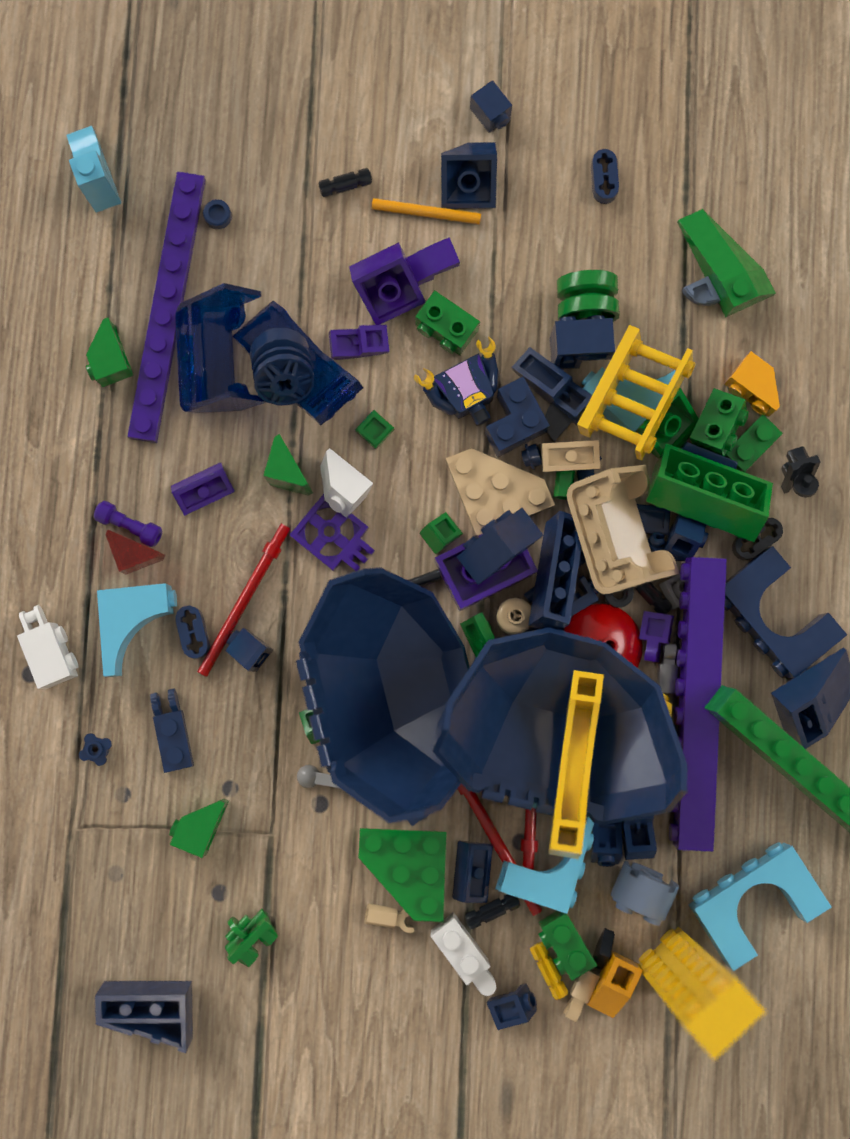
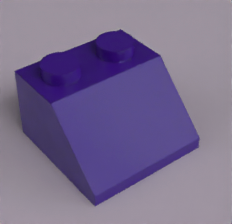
M399 242L349 266L352 282L375 325L389 321L426 302L411 265Z

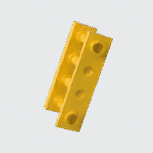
M629 325L577 424L580 434L590 438L594 430L598 431L600 429L637 445L635 448L636 459L642 461L645 453L650 454L657 440L654 436L684 378L689 379L695 368L696 362H693V350L687 348L682 360L644 345L641 340L640 329ZM640 355L676 370L669 385L630 369L628 364L632 357ZM628 380L663 395L656 410L617 394L615 389L619 382ZM613 404L650 420L643 435L604 419L602 414L607 405L611 406Z

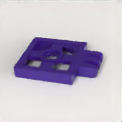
M323 494L290 533V536L332 571L342 561L354 571H358L360 566L353 562V559L356 557L364 564L368 560L360 551L364 549L370 555L375 552L372 547L361 539L369 527L352 513L347 518L339 512L331 520L321 518L316 512L331 508L329 503L325 501ZM348 518L352 521L354 527V536L351 540H348L340 533V527ZM308 522L318 529V536L311 545L307 542L305 535ZM327 526H332L335 530L334 535L331 537H327L324 534V529ZM331 542H334L342 549L338 555L324 556L320 553L323 547Z

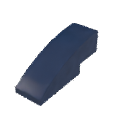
M529 347L512 366V370L520 378L524 376L527 384L549 404L553 403L577 425L592 395L574 383L569 374Z
M654 815L622 821V841L625 860L651 859L655 857L657 846L653 828Z

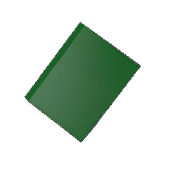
M680 387L654 436L657 440L651 453L659 458L666 443L680 448L691 436L699 419ZM646 419L636 430V433L643 435L650 420Z
M278 434L274 437L263 475L264 478L273 487L307 496L313 494L282 437Z

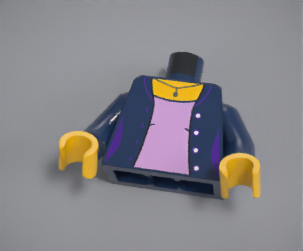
M489 336L490 344L485 349L482 348L480 340L476 342L478 350L483 354L482 357L478 353L435 376L430 370L423 368L427 374L424 381H421L418 375H414V381L424 387L423 391L433 407L447 415H455L458 419L470 414L476 426H480L491 419L485 405L493 401L494 393L498 390L499 370L495 354L493 353L496 345Z

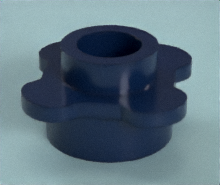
M93 733L87 734L84 737L85 744L83 750L79 752V758L82 761H93L97 766L104 765L107 762L106 757L109 749L112 747L111 740L109 738H97ZM94 747L98 748L97 752L93 751Z

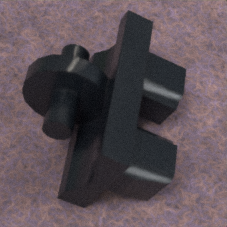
M804 446L789 450L786 455L789 462L783 464L781 468L785 476L781 485L784 494L793 488V491L800 497L807 498L815 495L819 487L815 474L821 463L818 455L809 457Z

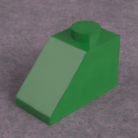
M107 317L102 320L86 354L89 364L86 365L88 375L92 381L96 380L102 387L134 376L116 326Z
M221 799L182 816L180 820L176 819L169 832V836L173 837L170 845L200 858L206 856L229 800Z

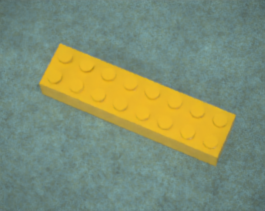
M679 927L675 930L670 929L661 937V943L654 950L648 949L641 955L638 965L643 970V976L683 1026L715 1061L766 1011L736 977Z

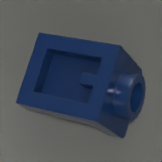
M584 575L576 580L584 596L581 597L579 592L574 594L572 616L599 600L596 595L599 591L595 589L592 579L587 580Z
M622 822L606 825L594 823L592 829L594 840L591 863H598L602 867H612L615 864H619L623 854Z
M526 983L520 985L516 991L491 997L486 1002L497 1030L527 1023L537 1012L536 998L530 992Z

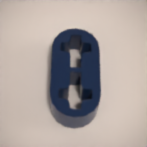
M609 149L597 151L591 162L593 196L601 204H608L614 201L619 191L617 158ZM601 159H605V162L608 163L606 172H603V166L600 164ZM604 181H607V188L610 189L608 195L605 194L604 190H601Z
M190 605L184 606L177 611L175 616L181 646L184 654L188 657L201 659L207 655L210 649L204 617L198 608ZM188 611L196 615L197 618L192 621L194 630H190L189 624L183 622L182 619L187 617L186 612ZM193 634H195L198 642H203V647L199 648L198 654L194 650L189 649V645L193 644Z

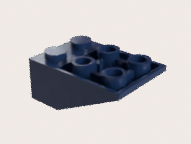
M844 647L771 692L783 730L805 749L830 733L850 700V661L847 650Z

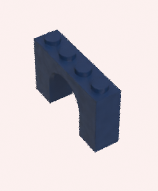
M771 546L726 580L724 610L732 612L736 617L734 621L738 628L744 633L748 632L755 640L753 642L754 647L762 655L766 654L771 659L773 670L780 677L783 678L785 676L786 679H791L800 675L846 637L847 634L829 612L819 614L799 632L790 637L778 635L765 625L760 614L761 597L773 582L791 569L779 552Z

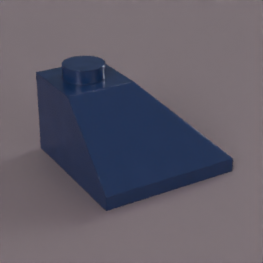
M466 143L441 153V208H496V143Z

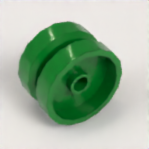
M581 270L561 276L557 280V298L562 301L558 304V321L563 317H576V320H586L593 315L613 318V322L618 320L620 316L619 301L614 297L618 294L619 290L618 276L606 270Z

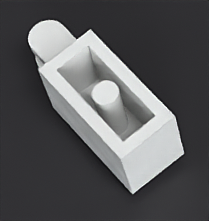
M36 605L33 608L34 610L30 612L22 611L19 613V618L25 632L17 635L37 688L48 689L78 676L76 671L78 663L72 652L69 653L65 642L68 641L63 627L58 626L56 623L47 622L40 605ZM38 621L40 626L33 629L31 623Z
M453 912L443 922H440L431 929V938L466 985L473 982L481 994L490 996L496 990V983L488 970L490 968L489 959Z

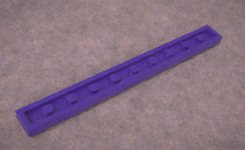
M177 171L127 435L129 439L153 443L158 441L206 179L204 175Z

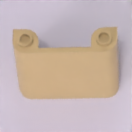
M646 465L611 468L573 483L567 491V501L593 585L602 594L618 592L679 574L676 561L669 551L658 550L651 552L635 499L645 495L650 487V478Z

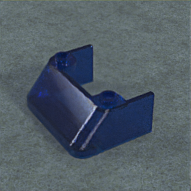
M223 283L179 304L176 310L175 323L179 402L183 411L191 413L243 411L267 403L258 395L250 394L245 384L235 383L232 331L240 328L245 321L244 304L260 298L261 291Z

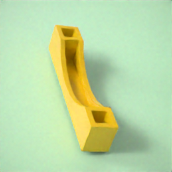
M576 670L573 672L549 855L579 859L582 854L589 779L601 701L603 674Z

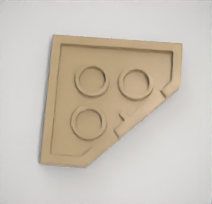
M468 449L445 460L473 531L477 536L483 534L480 531L482 527L493 519L496 520L508 510L513 514L523 508L530 517L555 506L544 479L475 449Z

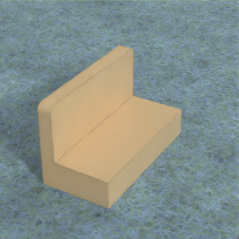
M599 440L539 444L542 454V472L600 469Z

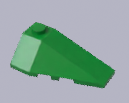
M703 209L677 221L704 276H708L720 298L718 304L725 317L776 294L764 269Z

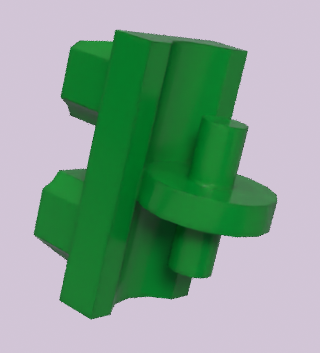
M263 909L252 919L245 915L240 921L234 917L227 921L231 928L225 935L229 941L225 946L229 954L227 960L233 965L239 961L245 966L250 967L259 956L258 951L252 945L259 939L266 946H270L278 938L276 929L270 923L268 913Z

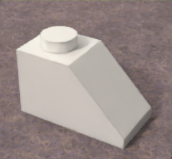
M329 448L320 465L324 498L334 511L341 513L347 518L367 497L373 483Z

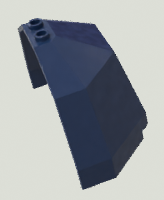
M381 567L365 568L328 581L299 640L300 659L296 660L300 681H306L307 685L302 687L307 711L313 710L314 716L309 717L314 740L320 739L321 745L316 746L321 767L326 766L333 784L387 823L425 817L440 811L461 783L432 750L437 723L446 703L470 668L465 646L433 592Z
M548 627L492 639L486 642L446 703L437 723L432 750L468 791L476 793L482 791L481 798L499 803L503 802L504 796H508L507 805L531 810L533 803H536V812L554 816L573 672L576 670L604 675L589 779L586 822L589 817L594 823L606 825L672 811L687 792V762L660 685L607 643Z

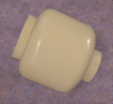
M510 598L504 601L496 613V622L500 630L508 635L520 634L529 630L531 627L528 626L531 612L530 604L520 598Z

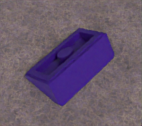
M222 463L211 466L171 486V492L184 516L235 492Z

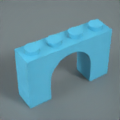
M533 803L532 808L536 809V803ZM589 817L587 818L582 854L579 859L563 857L559 864L545 871H535L504 861L495 889L568 914L569 908H573L576 902L577 891H575L577 880L583 877L586 864L583 862L585 853L591 849L594 835L591 832L594 822Z
M778 842L766 849V855L758 860L756 858L748 860L741 866V871L735 875L727 874L717 881L718 886L710 891L708 889L700 891L693 897L694 901L688 904L725 964L733 971L758 956L742 931L737 919L738 903L742 895L749 888L763 883L776 885L789 902L797 917L806 923L831 908L828 900L794 847L789 844Z

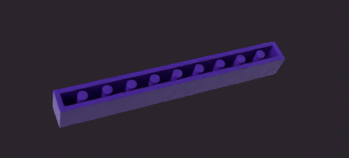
M689 557L686 558L685 563H682L680 570L681 580H685L684 592H681L679 596V607L683 609V621H679L678 637L682 638V648L677 651L676 658L677 667H681L680 679L677 678L675 683L676 696H679V707H676L674 710V723L678 725V739L687 762V792L672 809L671 812H674V823L669 825V840L673 841V845L678 850L714 852L719 720L704 707L721 687L727 559Z

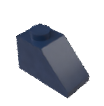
M242 628L241 631L235 630L226 642L229 646L225 651L246 670L251 672H257L273 652L271 647L245 628Z

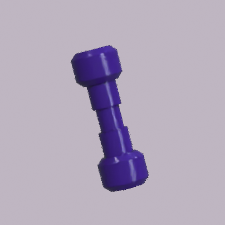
M108 501L100 502L94 511L95 521L103 525L111 523L119 528L123 527L129 530L130 533L140 537L141 543L149 547L156 546L161 539L162 528L151 522L144 524L137 520L134 521L128 518L127 515L117 511L116 506Z

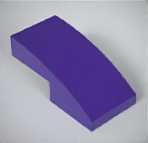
M450 237L407 257L419 285L434 280V276L460 266L459 258Z
M360 325L358 329L329 331L331 360L370 357L390 352L387 325Z

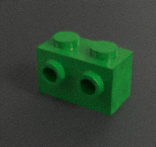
M435 290L415 316V325L419 333L426 338H431L432 336L440 342L439 345L450 354L455 352L460 356L480 327L478 319Z
M713 388L690 436L691 444L721 456H725L727 451L731 452L737 441L735 433L739 426L743 427L749 415L746 399Z
M555 911L538 922L543 930L538 935L546 949L551 947L554 949L558 957L553 959L562 976L567 973L571 981L597 966L568 914Z

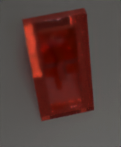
M107 530L105 534L118 570L125 575L163 561L166 556L159 551L113 531Z

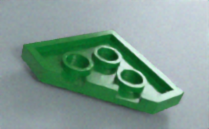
M360 828L358 858L414 921L443 922L446 832Z

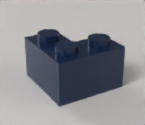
M593 315L586 320H576V317H563L559 321H555L550 335L551 362L560 369H579L582 361L611 360L615 353L613 318Z
M524 376L498 389L496 398L506 417L486 426L485 435L497 458L546 434L550 426Z
M523 508L513 514L508 510L496 520L493 519L482 527L480 531L483 535L480 537L475 535L463 544L465 550L457 558L479 585L513 558L527 550L544 535Z

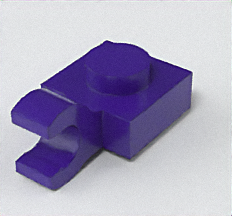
M649 611L643 612L639 639L647 640L644 660L660 661L661 643L670 644L674 620L673 615Z

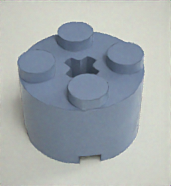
M624 861L611 891V896L617 902L615 907L627 914H632L635 911L644 915L643 919L647 922L660 926L661 922L666 920L679 885L673 880H670L669 884L662 881L663 874L635 862L630 866L628 861Z

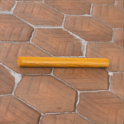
M376 198L372 200V210L480 225L481 213Z

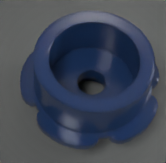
M527 443L525 444L526 450L521 451L522 459L526 467L531 466L533 470H536L537 466L542 465V456L537 443L532 445Z

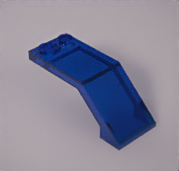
M274 300L232 336L249 356L250 347L254 339L269 328H288L297 331L305 337L310 349L314 372V387L306 398L295 404L320 426L330 420L340 408L353 400L356 394L364 388L358 379L323 353L293 321L287 311Z

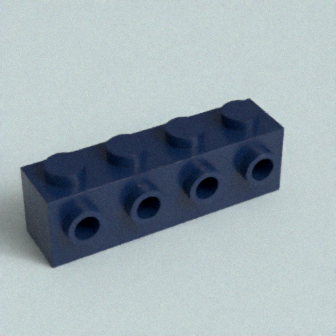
M559 511L545 523L528 626L537 629L549 627L561 630L570 624L582 547L572 514Z

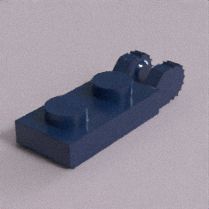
M175 688L169 689L167 694L172 710L171 713L163 714L161 698L157 692L150 694L152 711L154 713L153 721L164 773L194 766L184 713L180 709Z

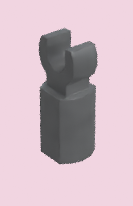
M662 644L661 664H658L657 684L660 685L662 693L676 694L675 683L678 667L675 665L677 645Z

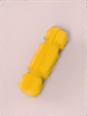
M543 942L534 944L530 947V951L534 960L538 961L537 966L547 985L550 986L549 989L554 999H562L568 994V990L564 982L560 981L562 978L551 956H548V950Z

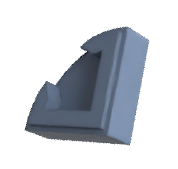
M708 276L682 289L683 294L695 304L711 306L720 302V298Z

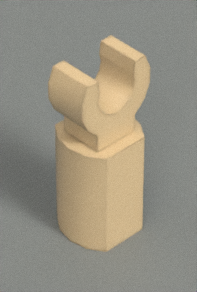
M367 904L364 917L365 924L388 928L399 926L406 933L414 932L413 926L404 924L405 918L409 916L404 909L398 912L397 908Z
M589 970L576 978L570 991L571 998L563 1011L566 1014L565 1017L577 1022L584 1003L588 1004L600 979L599 974Z

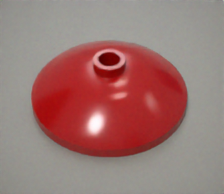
M608 604L589 605L571 617L570 624L563 628V631L575 635L590 637L605 643L609 641L615 651L638 668L643 651L642 639H639L640 631L634 620L622 609Z

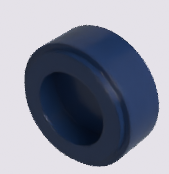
M216 199L205 205L203 216L208 226L213 229H223L230 224L232 213L226 202Z

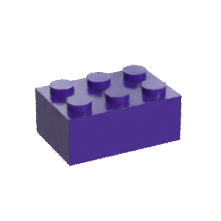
M463 544L435 557L438 570L459 612L538 572L528 550H525L494 575L478 585L457 558L465 550Z

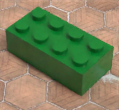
M666 443L653 469L646 502L754 542L769 518L773 483Z

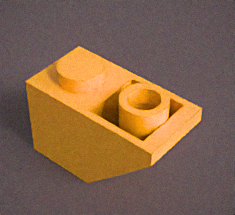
M750 351L724 385L729 388L728 390L732 395L746 399L756 413L770 417L780 407L774 368Z
M612 951L610 959L601 969L600 979L586 1005L614 1018L631 998L643 972L642 968L636 962Z

